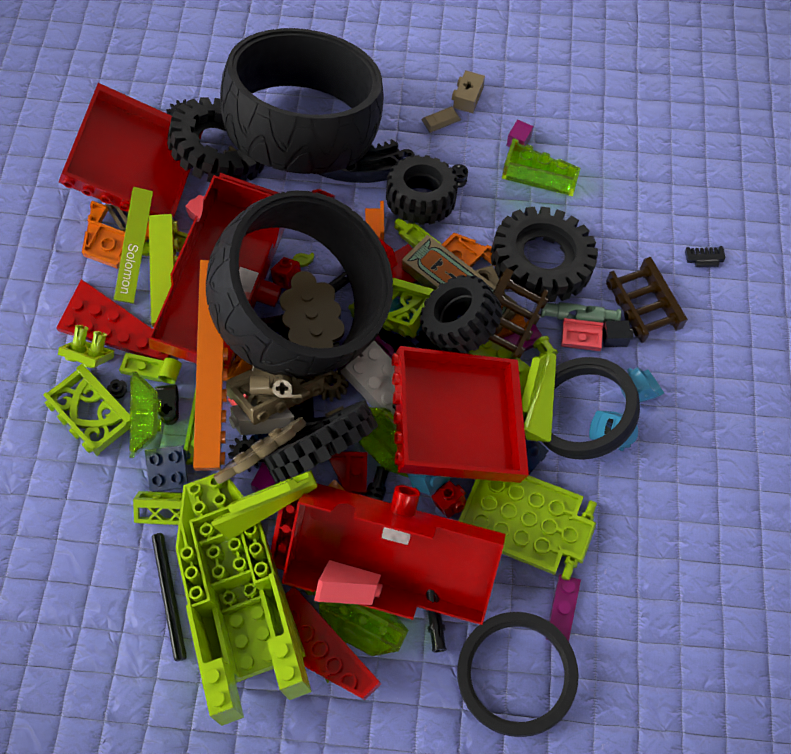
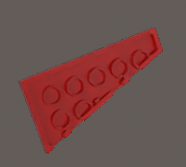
M80 280L56 327L59 332L74 336L75 326L83 325L89 328L86 340L92 341L93 332L100 331L107 334L104 344L106 346L163 361L165 358L171 357L169 354L150 348L149 336L152 331L151 327L84 280Z
M292 587L285 595L306 657H303L305 668L357 697L366 700L382 683L298 589Z

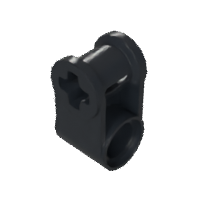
M177 385L155 387L157 412L161 421L166 425L175 424L179 419Z

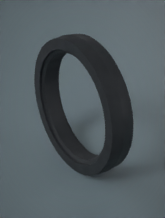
M582 357L565 361L556 366L554 390L566 380L576 376L600 375L611 379L621 387L625 393L626 406L619 423L610 432L595 440L572 442L561 439L552 433L551 441L542 443L554 453L578 460L598 458L620 447L635 430L640 415V399L637 388L628 373L619 365L609 360L596 357Z
M526 612L498 614L484 621L483 625L476 627L462 647L457 667L460 693L470 712L489 729L507 736H533L555 726L571 708L578 688L577 660L566 637L549 621ZM525 627L537 631L554 645L561 657L564 668V685L561 695L554 707L537 719L526 722L502 719L491 713L480 702L474 691L471 680V665L475 652L489 635L503 628Z

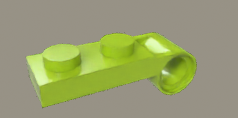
M125 353L119 371L121 374L175 384L182 363L173 358H165L163 361Z

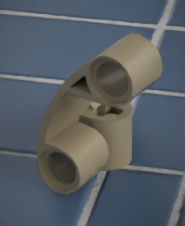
M252 365L250 395H276L281 398H303L310 395L309 390L301 387L290 376L272 375Z

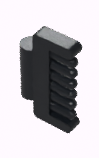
M719 246L718 249L715 247L714 252L712 247L709 250L707 247L705 249L700 248V252L699 248L694 250V248L686 247L685 249L687 263H695V267H719V262H724L726 258L723 246Z

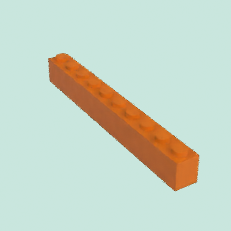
M200 260L193 459L195 471H220L221 465H225V452H221L222 444H226V431H222V423H226V410H223V402H227V389H223V381H227L228 370L224 368V360L228 361V348H224V340L213 323L208 309L209 305H207L206 276L209 260Z

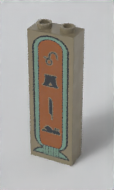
M426 235L402 259V269L424 287L434 290L438 289L441 283L448 282V279H456L457 276L461 275L481 278L492 292L496 287L429 235ZM503 292V295H505L506 299L517 304V302H515L513 299H511L508 295H506ZM501 305L502 317L511 321L516 313ZM467 310L460 313V315L463 316ZM499 325V327H496V334L501 332L503 326Z

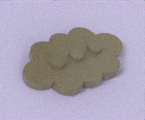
M307 271L296 273L291 279V289L284 291L280 296V306L284 311L282 316L283 324L289 330L288 338L291 342L311 348H332L333 343L339 341L344 335V324L339 319L341 307L334 301V288L325 282L317 283L314 275Z
M300 417L285 427L276 428L263 440L255 442L245 452L243 451L236 455L225 468L213 476L217 483L221 484L236 474L249 469L259 460L274 452L278 447L290 441L307 423L303 417Z

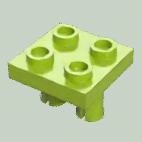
M76 325L73 341L60 346L58 355L65 357L67 361H77L83 363L85 367L95 368L113 359L115 351L104 347L107 337L106 333L94 331L93 340L90 343L86 341L89 328L83 325Z

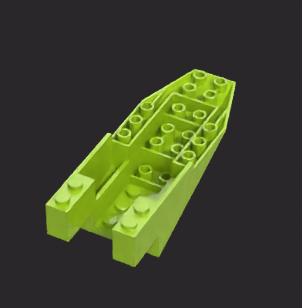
M215 474L183 486L176 553L188 603L186 610L209 715L218 724L223 726L244 718L236 685L237 682L274 669L279 690L288 700L295 699L312 691L303 662V657H306L262 523H257L232 539H228L214 528L211 522L217 517L230 512L227 506L244 496L231 479L219 484L213 476Z

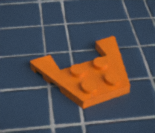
M91 201L90 215H88L87 231H85L82 254L84 257L118 269L125 232L102 224L109 209L106 205ZM149 221L147 223L144 243L149 239Z
M453 233L441 244L471 268L481 257L491 263L492 246L480 245L476 243V240L457 233Z

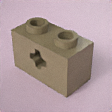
M465 70L463 77L460 76L458 79V89H454L452 94V100H454L453 108L474 113L484 88V75Z

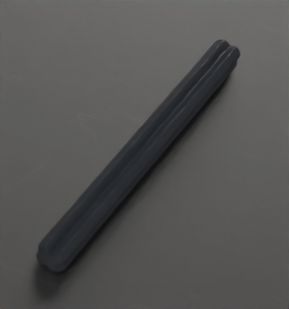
M162 533L152 535V543L173 658L175 661H182L187 656L165 538Z

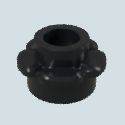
M115 379L107 386V391L114 398H122L127 392V384L123 380Z

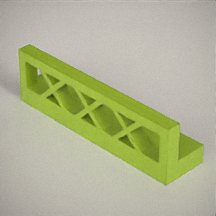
M138 491L133 499L134 523L179 525L183 493ZM139 507L148 508L153 514L149 517H140ZM162 509H169L174 515L170 518H164L159 512Z

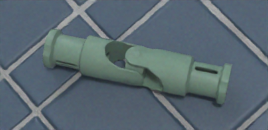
M559 302L558 304L547 303L543 309L541 308L540 317L551 316L560 320L569 318L605 323V321H620L621 309L615 311L598 306H584ZM571 311H576V315L570 314Z

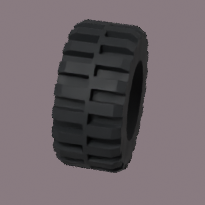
M414 155L412 158L410 156L406 157L404 161L400 160L392 166L388 173L386 186L387 205L395 215H399L398 217L401 220H407L411 224L419 223V225L429 223L430 225L434 224L435 221L440 222L454 210L458 178L451 167L449 168L446 162H441L436 157L434 159L427 155L425 157H420V155ZM412 188H427L432 190V192H417L412 190Z
M461 275L457 276L456 279L450 278L448 282L441 283L438 289L430 293L429 299L427 298L424 302L425 307H422L420 324L422 325L423 332L441 351L468 354L471 350L476 351L480 345H485L489 341L490 336H494L496 327L500 325L501 320L499 318L502 317L500 301L486 282L479 277ZM467 310V312L462 317L454 321V319L460 313Z

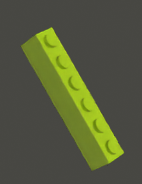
M172 214L149 215L151 324L153 327L171 288L170 274L178 258L176 250H179V240L176 238V232H179L178 221L174 220Z

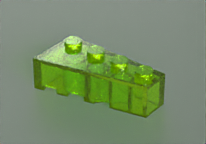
M512 139L504 164L502 179L573 196L581 168L561 159L555 160L546 152L539 153L533 150L532 146L528 144L526 146L518 143L519 140Z

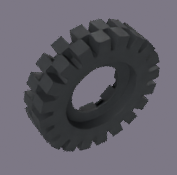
M209 97L200 98L199 103L195 99L187 101L186 105L182 103L177 107V111H174L167 136L168 149L172 150L171 156L175 161L181 160L180 166L185 171L193 168L192 175L199 179L206 173L208 174L207 182H211L214 175L219 177L220 173L246 181L247 178L253 180L257 177L258 173L262 172L265 165L251 159L241 152L240 149L237 151H225V154L217 153L218 150L208 145L204 147L201 144L199 135L203 130L217 128L226 131L221 114L220 98H215L213 104Z
M535 206L526 207L524 213L520 209L512 212V216L505 217L501 225L498 226L491 249V263L495 265L498 278L508 268L514 271L511 276L514 283L539 296L545 289L548 290L546 296L549 298L548 302H555L557 296L561 301L570 299L571 294L574 296L579 294L583 287H586L597 263L598 248H594L596 241L593 236H588L590 230L585 225L577 227L579 220L572 215L566 221L563 220L566 212L557 209L554 216H551L550 207H541L539 214ZM536 237H543L544 241L553 244L557 242L565 254V259L561 265L555 268H540L526 258L524 245L528 241L535 240Z
M360 401L333 413L328 418L326 417L316 424L307 427L302 432L297 433L290 441L263 458V461L275 482L284 481L315 467L320 462L327 461L334 454H339L346 450L348 446L357 443L363 437L373 432L378 427V423L366 401Z

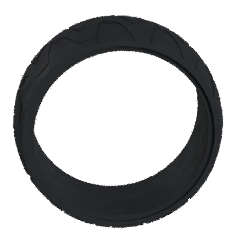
M279 28L250 35L237 43L231 50L222 74L220 89L221 114L230 140L241 152L251 159L281 171L299 174H322L342 170L347 166L355 164L363 158L371 147L378 132L383 112L384 93L382 76L374 60L356 45L337 36L320 31L300 28ZM279 86L305 87L332 95L352 109L324 115L301 114L274 107L260 100L253 93Z
M299 190L281 192L248 206V209L242 211L225 228L215 244L208 263L206 299L207 305H209L210 316L220 336L240 358L250 365H254L253 367L264 372L267 371V373L272 375H287L291 378L313 377L326 374L350 363L366 350L377 337L391 308L393 298L392 271L389 259L378 236L359 214L352 211L350 207L332 197H327L317 192ZM265 228L292 229L316 239L337 258L350 281L354 298L352 326L341 346L332 348L302 346L283 338L260 319L250 305L240 280L239 253L245 235Z

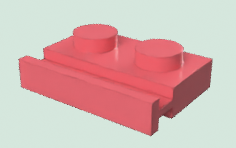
M564 318L561 347L601 351L603 323Z

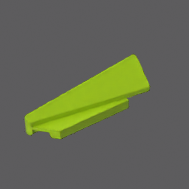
M539 353V356H535L532 359L522 398L523 419L525 421L524 429L527 440L551 441L556 355L553 353Z
M307 471L233 501L227 506L230 512L217 517L211 522L213 527L228 539L236 537L301 498L304 493H309L316 489L318 485L312 471Z

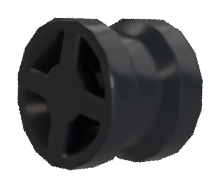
M462 164L452 166L456 176H461V178H458V188L465 186L468 177L467 167Z

